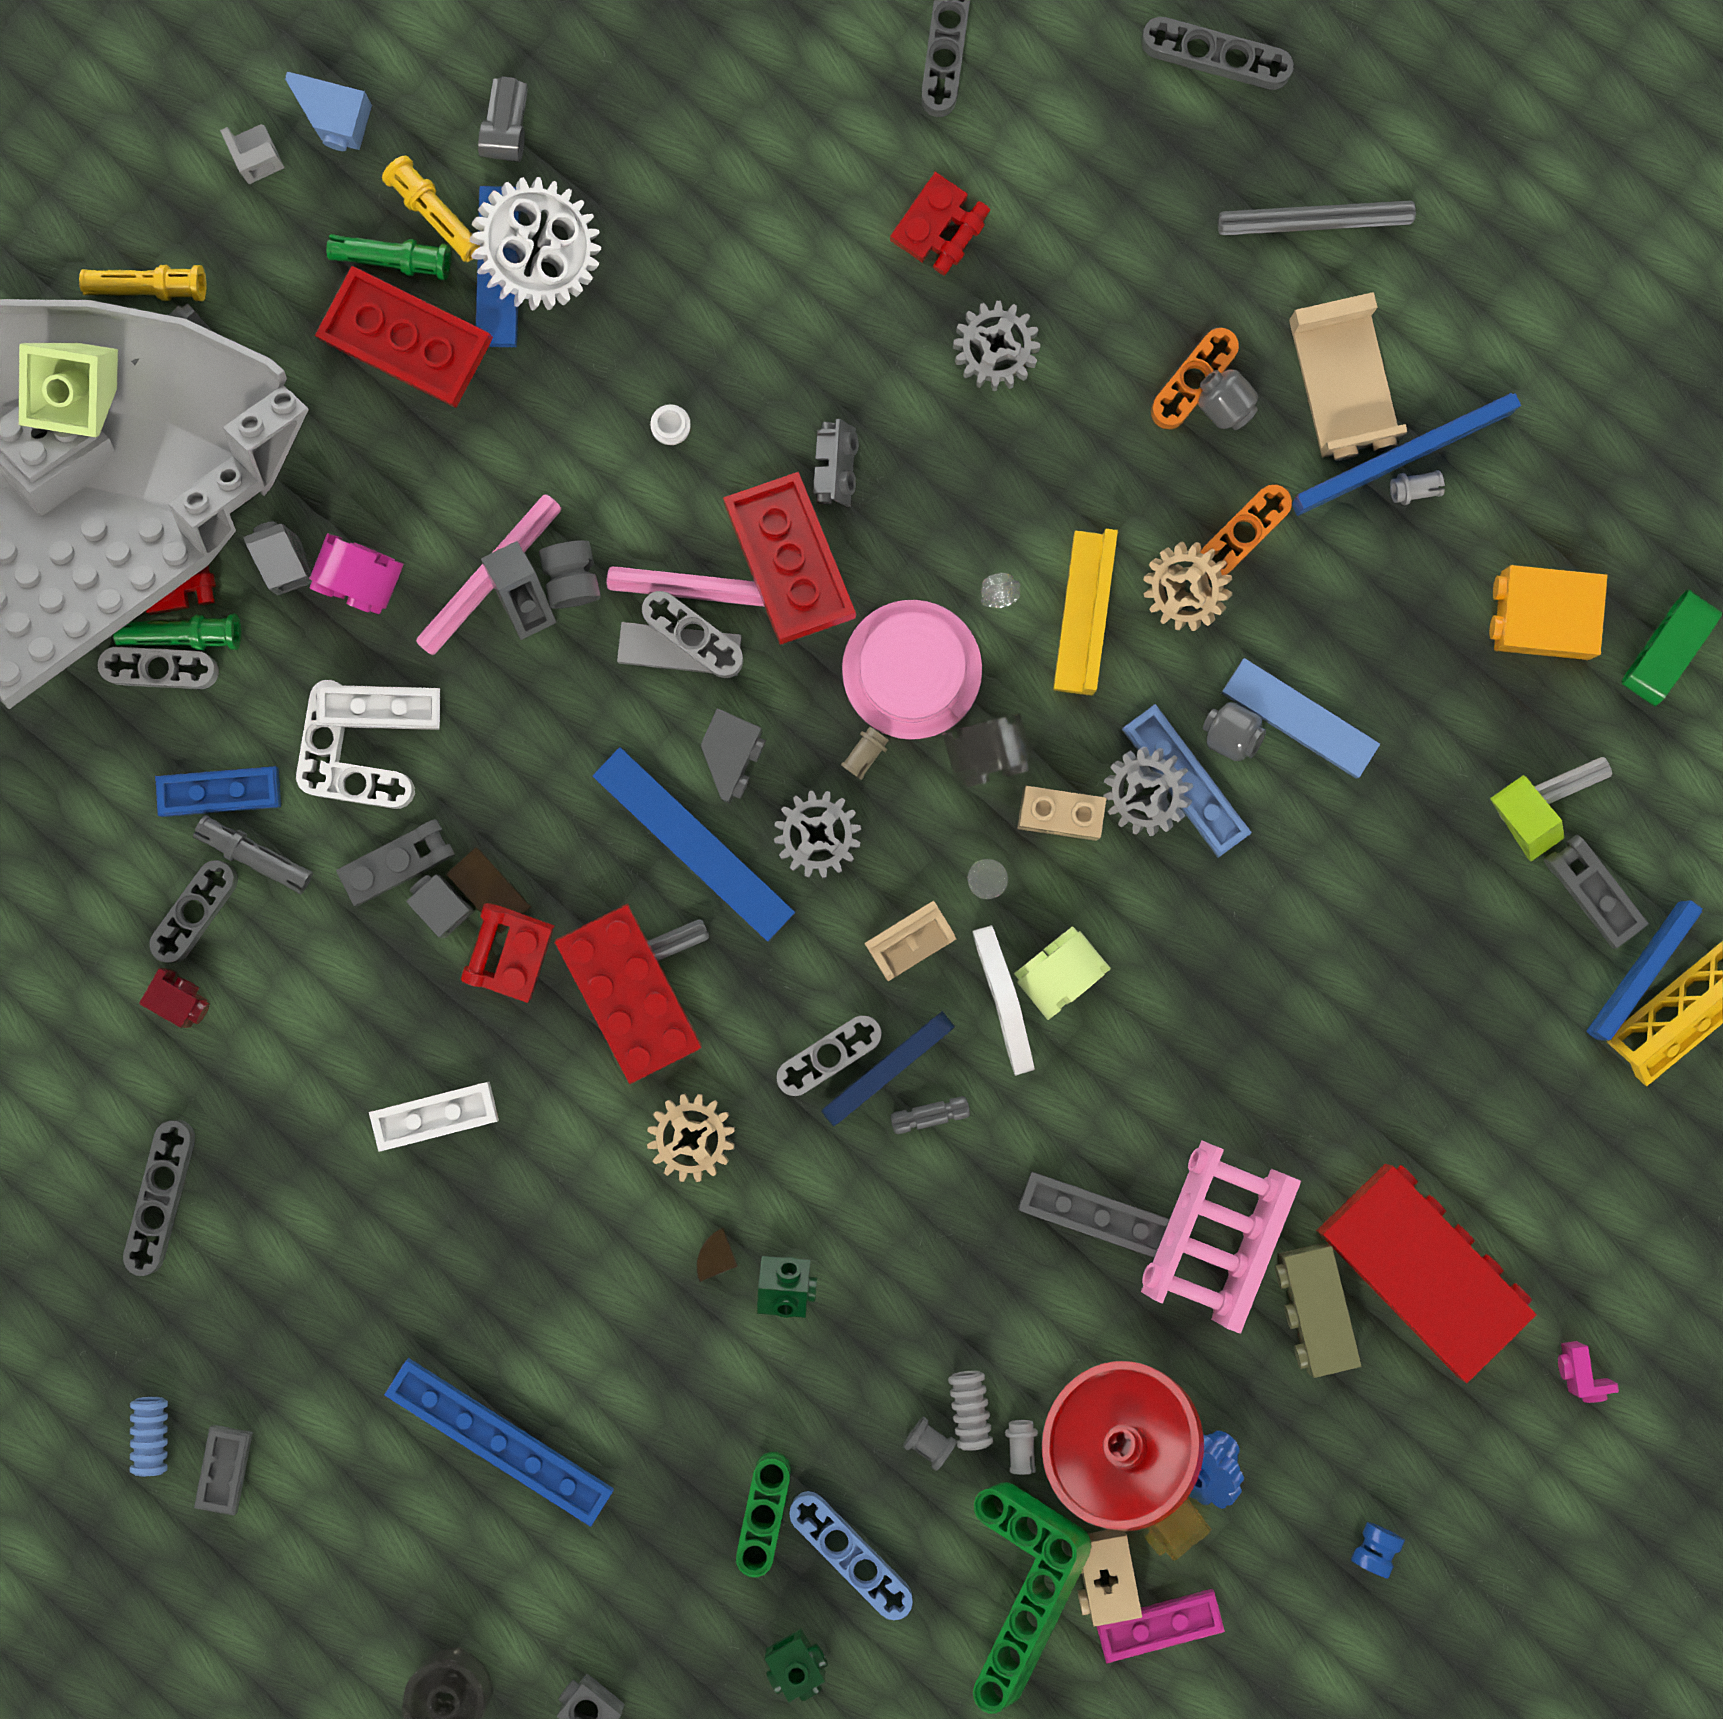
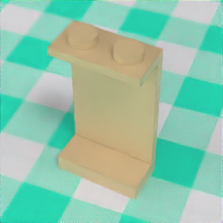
M1374 292L1297 309L1289 319L1322 458L1334 455L1335 461L1345 460L1357 456L1359 449L1372 446L1374 452L1392 449L1398 446L1397 441L1407 433L1406 424L1397 425L1371 317L1378 308Z

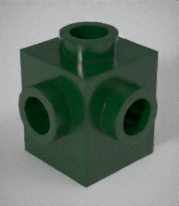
M762 1256L757 1314L777 1315L784 1318H806L807 1301L815 1302L817 1277H809L811 1260L793 1257Z
M802 1628L766 1648L764 1659L770 1668L766 1675L776 1694L783 1692L788 1702H791L798 1697L801 1701H805L821 1691V1684L825 1682L826 1671L824 1668L828 1666V1662L817 1643L811 1646Z

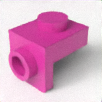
M1578 1341L1561 1343L1563 1355H1558V1368L1562 1379L1567 1380L1568 1392L1582 1398L1583 1402L1586 1403L1606 1401L1608 1399L1607 1394L1619 1392L1618 1383L1608 1378L1593 1380L1588 1346Z

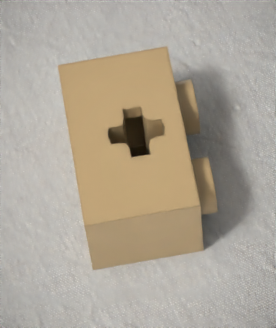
M1025 786L1022 793L1017 829L1097 841L1101 838L1106 798Z
M1109 1529L1088 1533L1092 1549L1081 1572L1085 1589L1077 1590L1082 1615L1090 1614L1094 1627L1142 1618L1125 1531ZM1107 1569L1110 1574L1108 1577L1109 1584L1101 1585L1099 1581L1100 1570Z

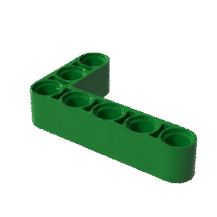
M1001 1482L979 1492L973 1504L975 1515L984 1525L1036 1559L974 1685V1701L982 1711L988 1714H996L1016 1702L1021 1696L1092 1549L1091 1539L1088 1533L1081 1527L1008 1482ZM994 1495L1001 1499L1003 1513L996 1509L993 1500ZM1028 1517L1035 1521L1038 1528L1037 1535L1030 1531L1027 1524ZM1062 1539L1071 1545L1072 1557L1064 1553L1061 1544ZM1045 1575L1052 1579L1055 1585L1054 1593L1046 1587L1044 1582ZM1028 1611L1035 1615L1037 1628L1029 1623L1027 1619ZM1010 1647L1017 1650L1020 1656V1663L1012 1658ZM993 1682L1000 1686L1003 1698L995 1693Z

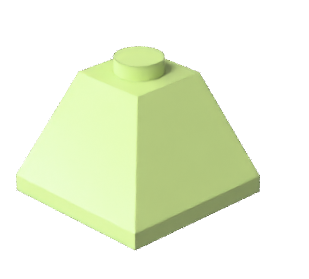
M82 343L19 344V425L98 437L117 390L118 349Z

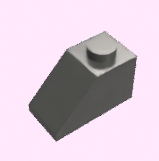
M518 541L481 558L489 579L520 640L556 623L538 577Z

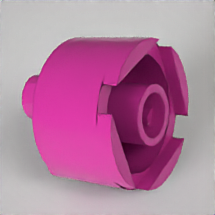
M327 533L309 578L312 580L309 588L330 597L335 596L344 599L346 595L348 596L346 604L365 612L371 611L380 614L382 609H386L404 564L355 542L347 543L342 541L343 538Z

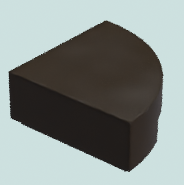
M724 1228L714 1232L700 1250L697 1260V1273L700 1282L738 1267Z

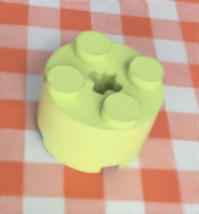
M1072 926L1043 949L1047 955L1041 951L1016 971L1014 975L1018 978L1017 983L1046 1019L1049 1020L1060 1012L1065 1004L1074 1001L1111 968L1081 931L1077 932Z

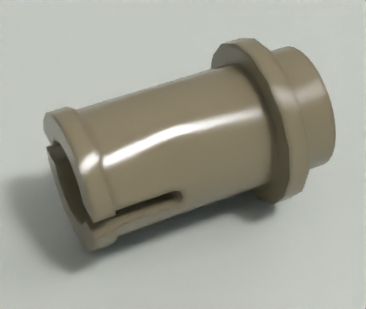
M871 727L866 732H860L862 738L841 764L842 767L860 780L864 778L863 776L880 752L888 750L885 746L889 740Z

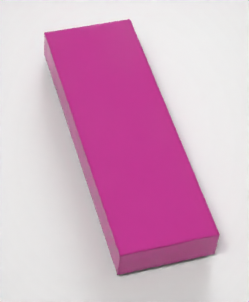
M1213 1589L1141 1607L1142 1618L1096 1626L1106 1664L1225 1632Z

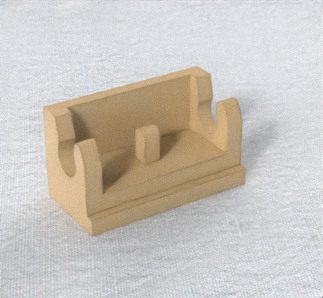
M932 901L867 941L865 945L887 981H890L953 942L956 938L935 901Z

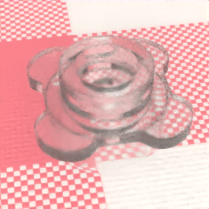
M1008 573L989 576L982 582V589L980 590L981 595L984 596L981 599L982 605L994 608H1003L1011 605L1020 598V592L1017 591L1020 588L1019 581L1014 580L1013 576Z

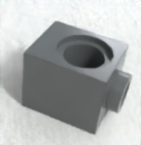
M438 874L432 878L429 875L421 878L410 889L413 896L406 901L439 938L449 936L475 912L451 884Z
M586 1674L579 1683L573 1679L561 1693L558 1700L562 1705L557 1717L559 1719H619L625 1704L589 1674ZM581 1700H591L597 1705L598 1713L591 1716L584 1715L578 1709L577 1703Z

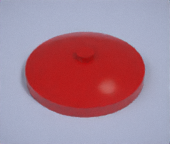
M1116 1361L1100 1364L1082 1372L1060 1392L1045 1422L1042 1438V1457L1046 1475L1052 1489L1060 1501L1072 1513L1084 1521L1102 1528L1117 1531H1133L1144 1529L1163 1521L1173 1514L1188 1498L1201 1471L1204 1457V1435L1199 1414L1190 1397L1179 1384L1166 1374L1150 1366L1136 1362Z

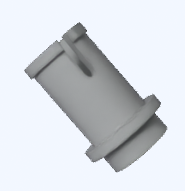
M1439 470L1413 476L1400 473L1397 478L1391 479V497L1395 503L1401 502L1402 505H1408L1411 500L1443 496L1445 489L1438 486H1445L1444 478Z
M1033 1421L1009 1422V1429L1005 1431V1436L1009 1437L1010 1473L1024 1475L1036 1472L1034 1436H1037L1038 1430L1033 1428Z

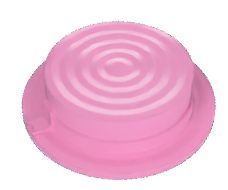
M903 600L878 608L865 617L856 627L845 648L842 676L850 703L867 724L881 733L892 737L924 739L936 736L950 729L969 711L980 688L982 661L974 636L959 617L946 608L931 602Z

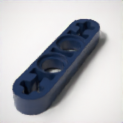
M941 1011L821 1110L822 1114L833 1127L948 1034L955 1025Z

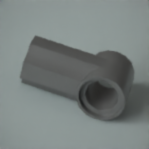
M503 76L493 79L487 120L482 121L479 132L478 152L480 157L514 162L521 161L525 143V129L522 125L528 94L527 83L518 81L516 78Z

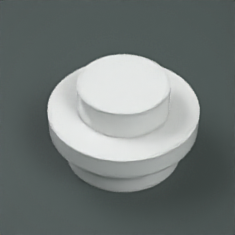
M664 405L654 412L650 426L654 437L659 442L665 445H676L687 438L691 423L684 409L677 405Z

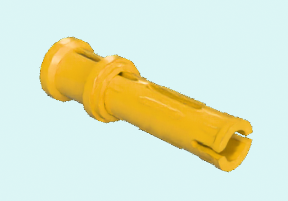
M400 156L392 161L383 172L382 181L387 186H393L404 198V205L409 210L419 211L461 256L464 262L473 260L471 255L480 245L470 242L472 233L436 195L435 184L429 179H424L413 168V161L408 156Z
M160 265L155 270L96 271L82 269L79 276L80 290L83 292V295H156L161 301H170L172 297H193L195 301H204L207 289L206 274L202 265H193L192 269H171L169 265Z

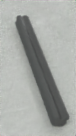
M1410 200L1222 211L1219 213L1217 224L1220 235L1410 225L1415 220L1416 208L1415 203Z

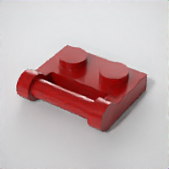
M485 903L480 915L483 922L469 966H465L463 969L461 981L471 986L484 987L529 1003L532 999L555 925L495 904ZM503 924L510 928L496 972L492 973L484 969L498 925Z

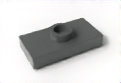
M218 1425L209 1427L194 1508L228 1515L238 1513L253 1432Z

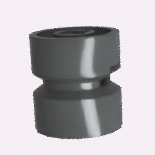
M589 541L564 542L548 546L539 551L543 574L549 575L551 578L546 584L551 608L576 607L592 603L601 598L597 576L589 572V569L594 565Z

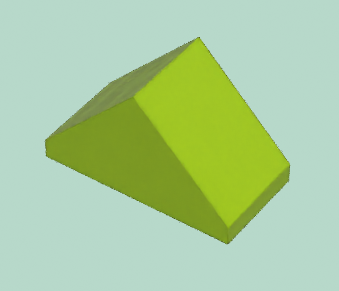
M1524 775L1490 798L1530 861H1533L1564 839L1562 820Z

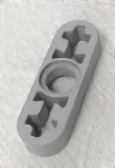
M656 591L645 598L642 605V614L646 622L653 629L716 676L730 678L739 673L744 660L742 651L735 642L667 592ZM665 601L669 602L667 609L677 619L680 612L687 615L676 624L673 634L667 631V629L673 626L669 620L662 616L657 620L652 618L654 611L651 606L655 602L659 605H662ZM689 624L700 625L705 633L703 641L695 646L685 644L681 638V633L685 626ZM712 636L719 639L713 643L714 647L723 653L729 649L734 651L731 657L735 664L732 667L724 665L721 669L716 667L718 659L710 651H707L705 658L699 655V653L707 649Z
M112 647L105 650L98 660L100 675L106 681L116 685L206 689L216 682L219 675L217 662L211 656L200 651ZM118 656H120L121 660L126 663L138 664V672L123 669L120 670L117 677L116 672L110 670V663H116ZM157 657L165 658L169 665L168 673L161 679H153L148 672L150 662ZM177 658H181L179 664L184 667H195L198 660H200L202 665L208 667L207 673L200 674L199 680L196 681V676L187 672H179ZM179 674L180 680L176 681L177 676Z
M865 1015L851 1019L783 1063L777 1072L779 1088L790 1096H799L817 1086L874 1049L881 1039L879 1024L873 1018ZM859 1022L864 1027L871 1024L875 1030L870 1034L872 1042L868 1045H865L863 1041L853 1044L851 1048L856 1051V1054L848 1057L846 1047L836 1036L844 1032L847 1040L856 1033L854 1025ZM824 1044H834L841 1052L840 1062L834 1067H824L818 1061L817 1052ZM810 1054L813 1066L822 1073V1076L814 1079L813 1072H810L802 1078L803 1087L798 1089L794 1084L787 1086L784 1082L788 1077L786 1069L791 1066L796 1071L808 1065L802 1060V1057Z

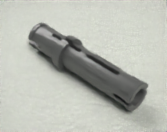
M207 815L203 816L195 828L196 832L193 834V838L224 853V858L230 861L235 859L300 895L311 881L312 871L247 838V833L242 830H237L236 832Z

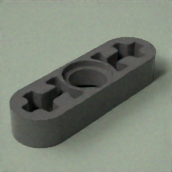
M213 860L205 863L199 869L150 939V950L157 960L166 963H176L187 957L237 887L238 874L232 865L227 862ZM223 869L225 872L222 878L226 881L225 886H215L209 893V896L216 897L214 903L206 896L196 893L198 888L207 891L212 885L213 880L209 877L211 871L220 872ZM197 900L204 906L205 913L199 922L192 924L185 919L184 908L188 902ZM175 920L181 927L192 930L190 936L187 933H181L175 941L176 946L179 947L177 952L169 951L166 954L163 952L166 948V945L162 942L163 938L174 937L180 929L172 925Z

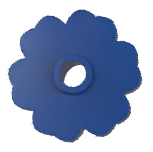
M1215 1431L1212 1434L1204 1435L1202 1467L1198 1480L1189 1497L1196 1499L1202 1505L1206 1506L1212 1502L1215 1506L1224 1509L1227 1505H1232L1242 1493L1240 1484L1244 1481V1476L1237 1463L1240 1449L1237 1442L1229 1434Z

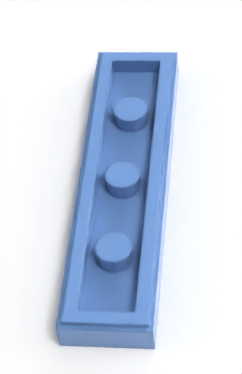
M1245 658L1242 659L1221 694L1240 706L1258 714L1270 725L1356 779L1361 776L1380 746V743Z
M1156 704L1122 729L1137 750L1147 747L1150 756H1152L1155 750L1162 748L1163 759L1167 761L1175 755L1178 759L1174 767L1177 770L1187 768L1188 772L1182 777V781L1192 783L1193 788L1185 792L1184 796L1191 799L1192 803L1187 808L1181 809L1217 857L1223 855L1252 833ZM1150 766V768L1153 770V772H1157V773H1160V774H1164L1163 772H1161V771L1158 770L1157 768H1154V767H1151V766ZM1171 787V788H1169V791H1168V792H1169V793L1171 794V796L1173 797V791H1172V787Z

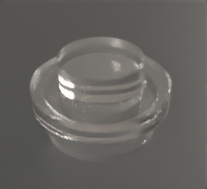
M983 859L976 862L969 870L968 886L977 897L993 899L1001 895L1006 889L1008 875L1003 865L992 859Z

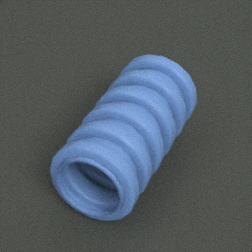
M142 1397L130 1403V1408L134 1410V1414L130 1415V1421L134 1422V1426L130 1428V1434L134 1435V1439L130 1441V1447L134 1448V1452L130 1453V1460L134 1461V1465L130 1466V1473L135 1476H156L167 1471V1464L163 1463V1460L167 1458L168 1452L163 1450V1447L168 1444V1439L164 1438L163 1434L167 1433L168 1426L163 1425V1422L168 1418V1413L164 1412V1408L168 1406V1401L162 1397Z

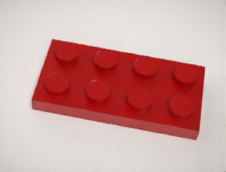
M351 266L315 334L318 340L457 408L493 339L490 333L354 266Z
M799 472L723 497L725 509L780 645L856 618L855 609Z
M628 903L555 940L558 950L629 1084L702 1048L701 1042Z

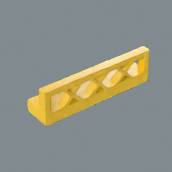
M1105 529L1103 534L1082 531L1074 532L1053 686L1054 691L1093 696L1097 690L1118 530Z
M1723 941L1627 1019L1614 1037L1607 1041L1612 1048L1631 1064L1636 1078L1645 1086L1652 1083L1723 1024V970L1717 971V963L1723 958ZM1710 981L1709 990L1702 996H1686L1687 987L1693 982ZM1663 1007H1678V1016L1670 1022H1655L1656 1013ZM1633 1032H1647V1041L1634 1052L1622 1042Z

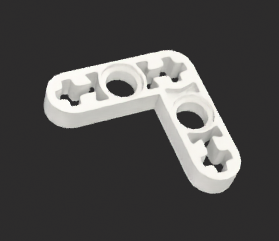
M332 680L318 682L312 688L308 702L296 772V781L299 788L305 793L317 797L392 809H401L408 806L415 795V787L412 780L406 775L396 771L339 763L345 727H328L332 730L334 737L332 744L328 748L317 749L312 742L313 734L317 729L321 728L316 727L317 685H341ZM310 752L321 757L330 756L329 763L324 761L320 763V773L326 775L325 782H318L316 789H313V783L306 778L308 773L315 772L317 765L316 760L309 759ZM361 773L366 779V788L359 795H350L345 788V781L350 774ZM380 775L377 783L392 786L395 779H399V785L405 788V794L397 795L396 801H391L392 797L390 794L376 791L377 798L371 799L375 790L374 776Z
M990 925L973 930L972 933L979 958L996 1004L1013 1072L1016 1076L1033 1071L1035 1068L1021 1008L994 929Z

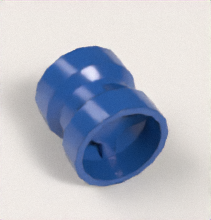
M1367 1522L1362 1533L1364 1541L1361 1547L1355 1548L1351 1561L1376 1575L1388 1579L1394 1568L1392 1559L1396 1553L1401 1552L1405 1539L1379 1525Z

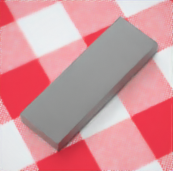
M621 623L617 658L619 664L712 673L650 625ZM671 627L667 631L673 634L675 628ZM683 629L681 638L685 644L695 646L703 641L705 633L701 630ZM723 633L741 649V635ZM712 636L707 649L699 653V655L705 658L707 651H710L718 659L716 667L720 669L724 665L732 667L735 664L731 657L734 651L731 649L725 653L719 651L713 645L719 639Z

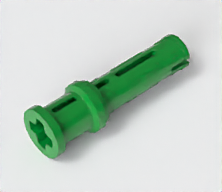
M330 234L326 248L328 260L394 267L401 269V272L409 276H413L417 272L437 275L438 279L447 280L451 268V247L449 244L444 243L440 247L418 244L417 240L414 239L405 240L401 244Z
M196 614L190 620L130 621L113 635L115 644L118 647L191 645L197 651H204L206 646H228L230 650H238L241 644V623L237 614H229L227 618H205L202 614Z

